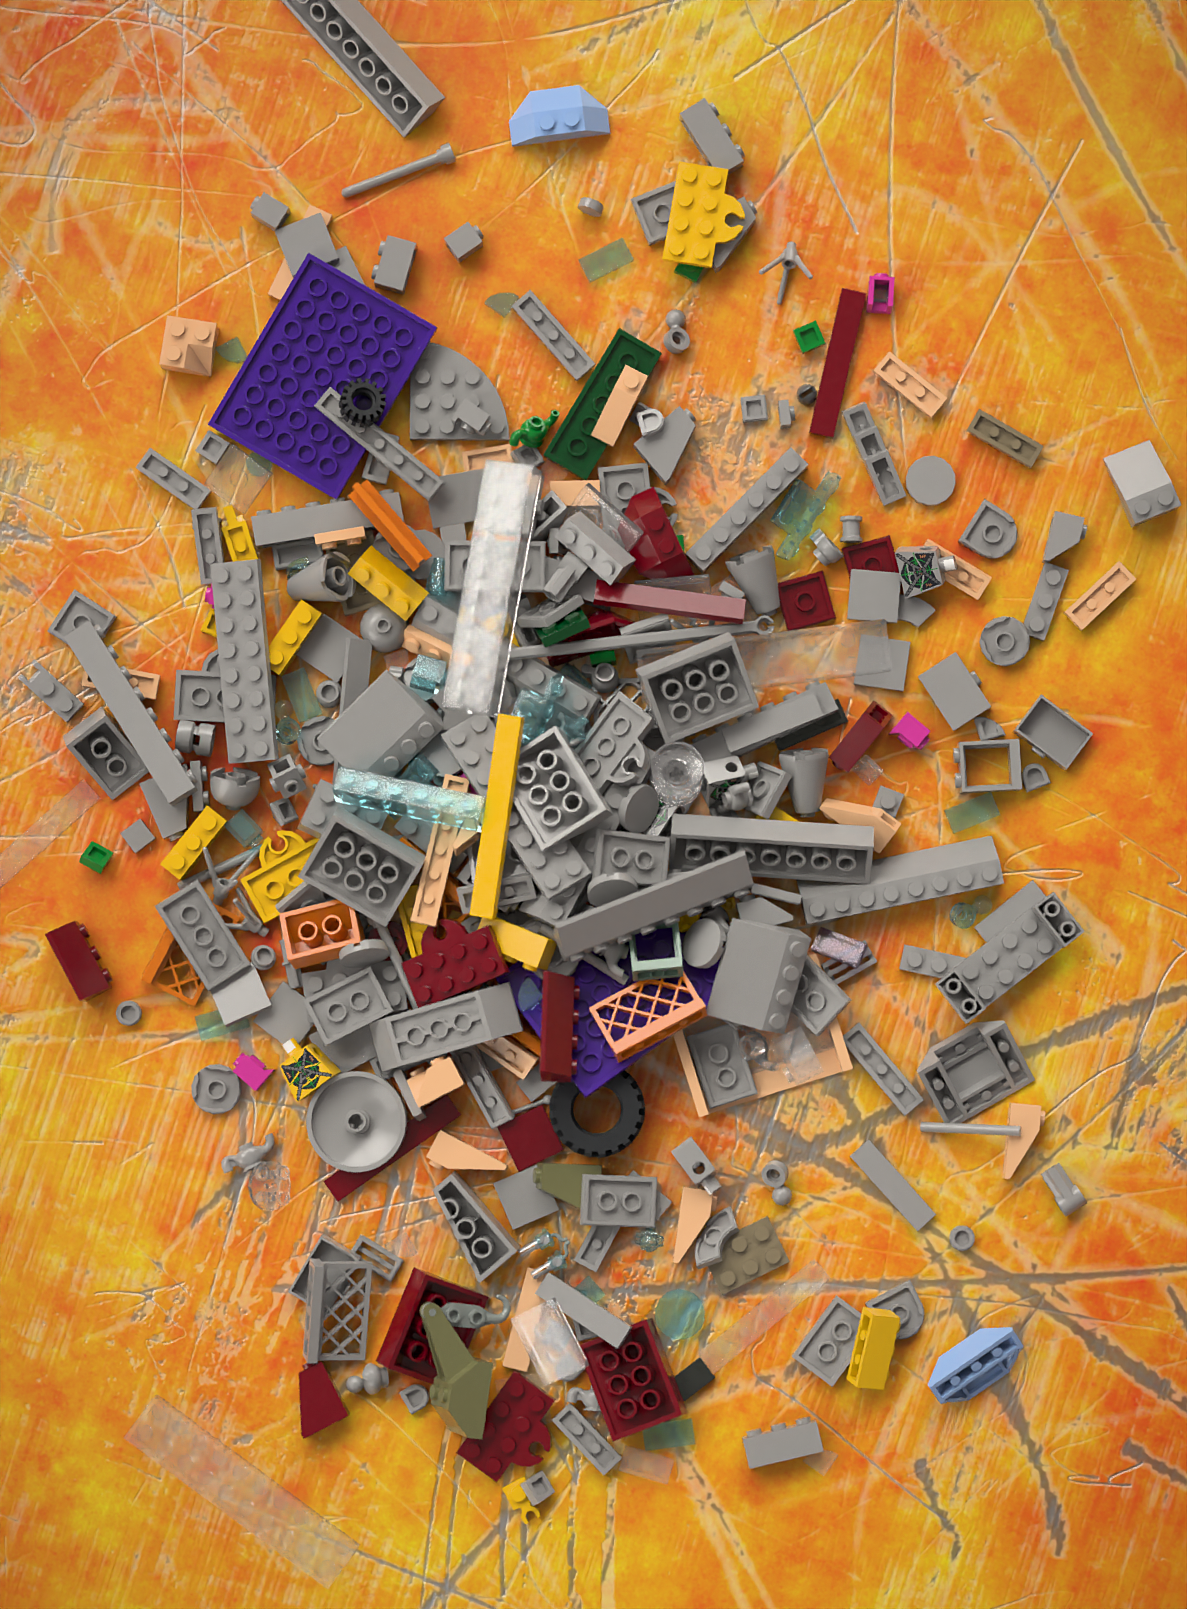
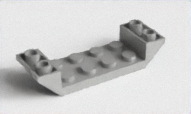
M1052 892L963 960L935 985L964 1023L967 1024L983 1012L992 1002L1085 931L1057 895Z
M510 982L396 1014L369 1024L382 1072L523 1031Z

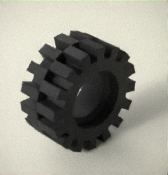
M358 378L355 383L352 380L348 386L344 387L340 397L339 408H341V416L346 415L344 418L346 422L352 420L351 425L355 426L356 423H360V427L364 428L365 424L369 427L372 426L373 422L377 423L386 406V395L382 394V387L376 388L378 383L375 381L369 384L370 379L365 378V381L362 382L361 378ZM358 395L366 396L371 400L372 407L365 411L360 410L354 406L353 399Z

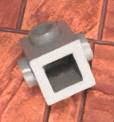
M290 753L267 764L272 775L269 781L275 793L280 791L284 799L307 789L303 780L307 777L301 764L296 765Z

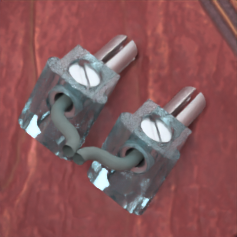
M543 1228L542 1232L534 1236L535 1239L531 1243L518 1250V1253H521L535 1245L520 1254L521 1257H524L536 1249L541 1248L543 1250L548 1246L553 1247L555 1244L553 1237H556L561 1242H565V1254L563 1255L561 1251L556 1249L555 1253L547 1258L545 1264L531 1271V1275L547 1267L545 1270L534 1275V1279L548 1271L553 1270L555 1272L561 1268H567L568 1263L565 1258L568 1256L567 1246L570 1244L567 1237L561 1238L557 1233L550 1234L548 1228Z

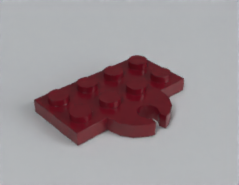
M440 919V924L447 931L446 937L443 940L437 936V925L436 927L428 926L421 940L422 954L401 963L418 1008L444 1001L509 973L492 925H487L468 933L465 926L458 921Z
M514 1370L486 1410L482 1439L466 1438L456 1453L495 1482H498L511 1462L525 1467L539 1464L544 1458L541 1455L533 1454L530 1451V1444L532 1442H540L545 1451H550L552 1436L542 1418L556 1399Z

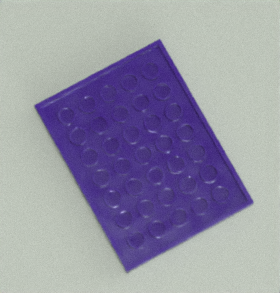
M308 253L208 425L337 500L365 454L366 449L314 405L329 387L341 395L344 387L348 386L350 381L353 380L355 383L358 378H361L362 382L365 381V378L370 379L369 384L375 381L378 383L376 388L382 387V394L386 395V406L379 421L375 423L380 428L438 328ZM358 395L353 399L354 406L360 410L365 411L372 407L371 400L366 396Z
M672 928L656 929L647 935L635 934L637 961L675 958ZM679 931L683 971L699 998L702 999L707 1010L721 957L709 968H697L689 965L684 959L682 952L686 932L682 933ZM630 946L626 958H620L617 966L624 970V974L629 976L624 985L583 959L578 961L576 970L571 975V977L575 978V985H580L579 1000H574V1010H579L578 1025H573V1035H578V1050H573L572 1060H577V1075H572V1081L585 1098H588L672 1036L670 1035L618 1063L611 1047L589 1011V1007L638 982L633 981ZM594 951L591 952V953H593L594 955H596L597 957H599V953H598V954H595ZM604 956L599 957L606 962ZM518 961L508 968L509 973L497 977L496 981L499 985L510 982L518 1010L541 1039L543 980L538 978L533 971L522 967L524 962ZM680 977L665 978V982L678 985ZM648 984L644 987L642 994L655 997L659 986ZM663 987L659 998L673 1001L676 990ZM679 992L677 1003L687 1004L693 1001L691 994ZM626 996L622 998L620 1006L633 1009L636 997ZM640 999L637 1010L650 1013L653 1002ZM657 1003L654 1014L665 1016L669 1013L671 1006ZM605 1007L597 1013L600 1018L611 1021L614 1009ZM618 1011L615 1022L628 1025L631 1014ZM635 1015L632 1026L642 1028L646 1026L648 1018ZM613 1027L610 1036L616 1042L624 1037L626 1030Z

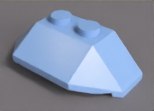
M580 85L530 91L509 120L512 146L610 134L607 108Z
M1011 1327L979 1329L938 1358L928 1386L940 1404L968 1401L1009 1373L1024 1346Z

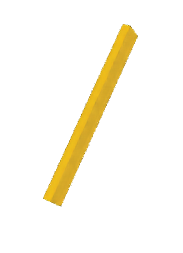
M498 714L470 915L489 919H496L524 717Z

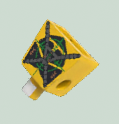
M293 1037L282 1045L290 1058L280 1065V1069L297 1102L305 1099L319 1089L327 1080L341 1073V1070L314 1043L301 1048Z

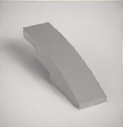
M861 402L841 411L883 506L905 497L906 493L888 450L885 448L879 430L874 424L866 402Z

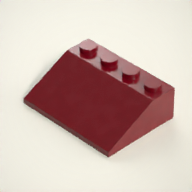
M414 1267L376 1361L390 1370L434 1384V1378L438 1374L420 1315L421 1306L426 1302H431L442 1308L445 1304L452 1302L477 1305L484 1309L489 1297ZM452 1326L468 1350L476 1329Z
M652 1318L630 1325L633 1328L619 1349L601 1337L577 1346L612 1441L688 1413Z

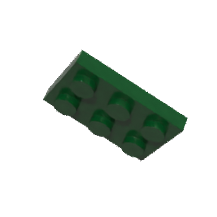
M579 606L549 627H534L546 648L591 626Z

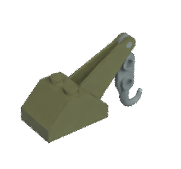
M500 1294L496 1295V1298L501 1300L504 1305L503 1311L500 1314H492L477 1305L452 1302L445 1304L442 1308L437 1304L426 1302L420 1308V1315L438 1374L434 1378V1384L431 1385L429 1391L431 1404L450 1431L467 1438L482 1439L493 1363L472 1357L452 1326L477 1329L489 1324L504 1322L510 1315L511 1306L509 1300Z

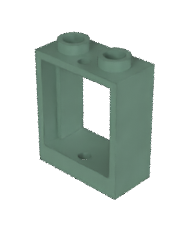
M678 922L669 926H665V923L656 926V929L672 928L675 958L637 961L635 935L632 936L633 939L629 941L633 981L683 976Z

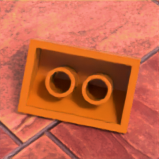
M337 899L279 914L287 959L295 969L338 959L339 952L343 947L351 943L355 947L360 945V941L365 940L364 929L358 911Z

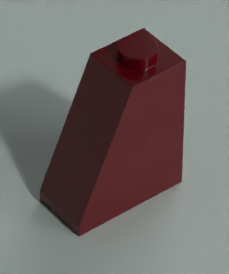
M873 701L829 756L833 765L839 770H845L849 773L893 715L876 701Z
M323 1360L317 1363H305L302 1365L304 1370L299 1372L301 1435L303 1439L350 1415Z

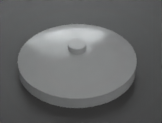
M345 1072L327 1080L314 1094L307 1111V1133L314 1150L329 1165L347 1172L370 1171L387 1163L400 1149L407 1131L406 1108L398 1091L384 1078L369 1072Z

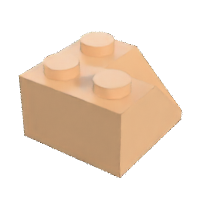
M167 315L159 362L161 368L211 377L219 333L217 323Z
M442 1055L432 1060V1066L427 1070L421 1067L410 1073L412 1078L408 1079L407 1082L418 1107H423L467 1084L453 1057L447 1058L446 1055Z

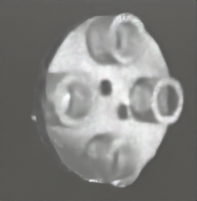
M271 1160L259 1163L253 1169L248 1183L249 1195L254 1205L261 1210L273 1211L289 1203L291 1188L289 1168Z

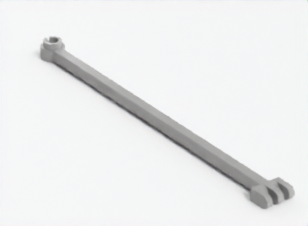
M760 616L755 621L743 622V625L729 623L559 642L546 648L541 644L503 649L502 642L484 644L485 650L495 649V653L485 654L486 660L496 659V663L487 664V670L505 668L504 661L708 639L727 632L732 636L752 633L767 636L772 633L774 626L767 627L766 631H762L759 628V623L765 622L767 625H770L774 621L769 616Z

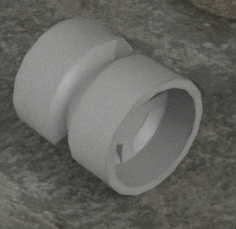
M180 720L176 734L175 749L177 748L179 752L188 754L193 750L196 755L211 757L216 726L205 723L196 726L195 722ZM196 735L200 736L199 743L195 742Z

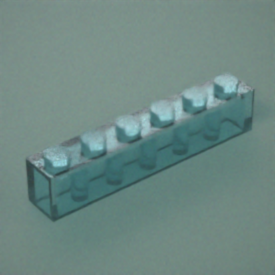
M339 766L332 788L336 802L477 832L482 831L486 799L483 796Z

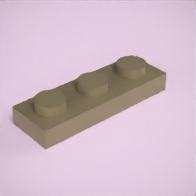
M981 409L977 411L966 430L969 434L1030 469L1044 447Z

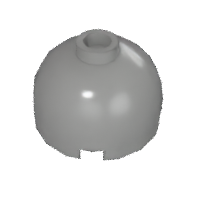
M377 604L364 613L360 622V633L363 640L370 641L372 650L379 653L392 652L402 647L404 630L409 625L408 619L406 621L403 620L385 604Z
M233 767L234 772H225V768L211 771V793L215 800L220 804L226 805V809L240 810L241 806L248 805L258 795L260 776H258L257 772Z

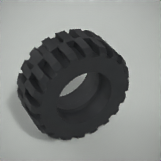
M625 1070L604 1085V1087L609 1088L617 1095L621 1104V1115L616 1125L603 1133L588 1132L577 1123L573 1107L580 1090L574 1082H557L550 1099L549 1115L554 1132L570 1150L587 1157H606L617 1154L627 1148L638 1136L644 1122L645 1102L639 1085Z

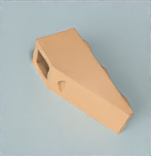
M826 798L819 808L828 819L839 824L873 826V851L878 853L882 851L901 825L900 822L880 808Z

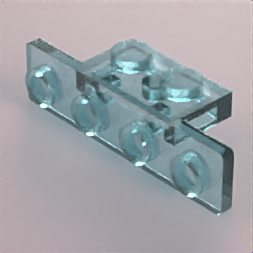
M828 471L816 490L799 479L795 480L770 520L788 533L776 552V556L790 560L791 557L796 555L802 539L810 533L814 520L824 511L825 503L830 495L837 490L838 482L841 479L840 475Z
M558 673L550 678L544 697L527 688L520 689L511 716L525 718L522 743L528 744L547 731V728H545L547 721L551 719L555 712V699L561 694L564 687L562 683L563 674Z

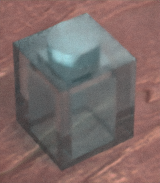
M418 654L411 676L410 687L436 694L441 686H445L448 682L450 673L446 672L447 662Z
M241 809L224 825L246 849L249 846L254 848L263 840L261 835L264 833V830L244 809Z

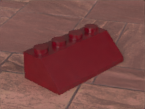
M543 971L540 1077L541 1081L572 1082V1075H577V1060H572L573 1050H578V1035H573V1025H578L579 1010H574V1000H579L580 985H575L574 977L551 971Z

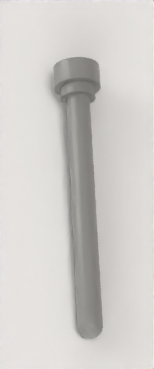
M449 143L440 146L441 149L436 150L437 153L348 186L342 189L341 194L343 197L348 198L439 162L441 164L446 163L447 165L456 162Z
M365 916L369 925H372L374 929L377 928L382 941L388 945L389 957L413 1008L417 1009L416 1001L401 964L403 963L402 958L387 926L385 927Z

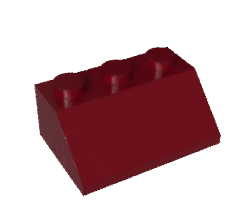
M73 921L45 934L79 1001L86 1002L112 988L110 982L113 981V978L107 968L103 969L98 961L102 959L95 945L90 946L87 940L90 934L83 923L79 925L78 921Z

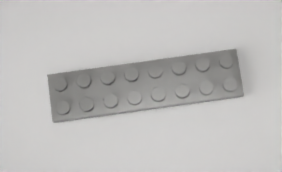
M261 559L210 564L228 763L277 760L279 756Z
M482 710L441 734V739L485 805L496 728L485 711ZM513 802L507 840L547 901L591 876L590 870L570 840L542 851Z

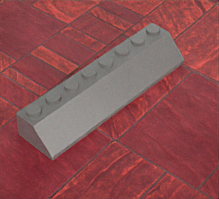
M281 0L403 137L409 135L425 121L445 99L442 93L358 0Z
M434 596L425 597L411 625L473 656L472 668L474 670L487 666L489 663H496V659L486 660L485 654L495 653V649L485 650L484 644L502 642L503 649L518 647ZM538 658L504 661L505 668L497 669L506 675L505 679L508 683L511 681L516 691L515 704L558 728L561 724L556 719L559 711L564 713L570 722V736L574 739L581 735L602 698L599 694Z
M647 748L649 762L646 771L638 767L637 761L629 765L628 772H633L640 778L637 782L626 786H619L611 782L603 792L602 796L611 809L612 816L592 829L569 839L590 870L591 876L550 901L546 900L534 882L537 898L524 901L519 909L520 912L549 925L553 929L556 923L574 916L587 892L588 884L592 881L596 829L621 831L623 826L620 825L618 812L623 797L628 796L630 793L628 790L632 786L648 782L659 762L657 752Z
M672 814L669 870L681 869L682 872H689L744 850L751 876L870 884L874 827Z
M992 835L872 860L870 884L796 879L799 894L802 895L801 904L806 925L1004 884L1000 861Z
M744 850L556 923L553 936L564 962L571 960V963L578 962L586 957L585 954L592 951L598 954L609 949L608 945L618 942L619 945L629 942L635 934L647 935L654 932L658 925L665 923V926L677 923L679 917L686 914L692 917L703 912L702 908L709 905L715 908L726 903V899L732 896L738 899L750 893L749 890L752 889L753 880Z

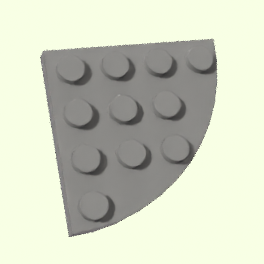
M430 342L410 375V440L509 441L507 416L497 390L483 371L462 354L436 343ZM464 399L490 414L491 419L489 422L492 424L484 436L476 432L472 435L460 427L461 422H458L457 425L452 423L451 418Z

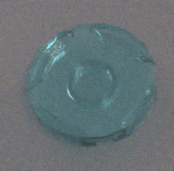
M674 1289L666 1292L659 1299L655 1307V1320L658 1328L666 1336L673 1339L684 1340L693 1336L701 1329L704 1322L705 1310L701 1300L694 1293L686 1289Z

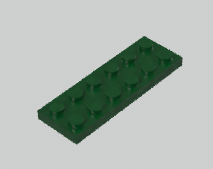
M619 328L543 454V457L582 480H587L608 445L592 437L591 434L625 365L649 377L662 353Z

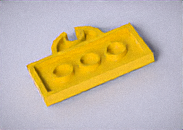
M679 162L663 261L712 268L716 244H727L741 234L743 226L729 227L725 223L729 215H736L739 219H745L741 204L734 197L725 194L728 169Z
M277 831L278 836L283 838L286 844L285 848L280 852L272 849V840L269 836L264 840L260 847L259 855L262 868L240 879L264 923L280 916L275 905L304 881L298 876L316 846L318 838H314L306 843L301 836L292 831Z

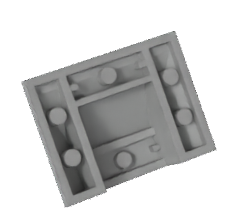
M1004 1020L972 1023L932 1046L917 1069V1073L944 1123H962L1035 1081Z

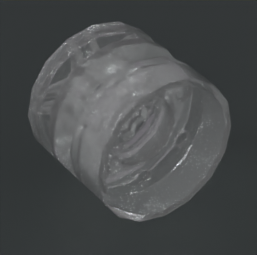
M675 741L664 744L655 752L651 764L650 785L657 791L661 802L671 806H682L698 797L702 789L704 770L701 754L694 746L685 742ZM674 776H678L679 781H675Z

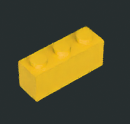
M372 545L347 573L405 621L429 594L428 591Z
M302 599L268 646L270 669L281 678L323 616L321 612Z
M207 805L160 865L179 880H184L204 855L203 848L207 847L209 849L229 822Z
M482 917L478 929L492 925L505 960L515 963L516 960L524 962L522 967L537 972L538 968L548 969L557 946L556 941L499 917H496V919Z
M867 1307L862 1309L846 1378L857 1388L884 1390L885 1382L889 1378L890 1361L895 1352L896 1335L900 1330V1317L891 1310Z

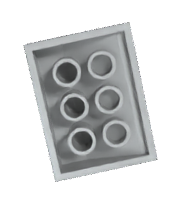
M729 632L635 669L666 745L759 707L738 646Z
M386 669L317 737V740L358 783L375 795L444 726L439 712Z
M554 726L520 748L513 802L542 851H546L592 829L613 815L573 746H570V741L560 728Z
M338 806L298 877L386 927L421 869L426 856Z
M732 918L707 1006V1015L763 1031L784 1034L811 938L798 929Z

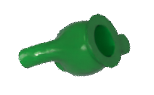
M552 410L550 416L545 420L538 416L527 419L520 429L512 433L509 444L511 446H518L519 441H521L522 444L530 448L540 447L549 429L557 421L560 414L559 411Z

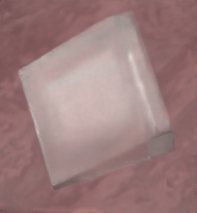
M866 754L852 768L867 785H871L883 773V770Z

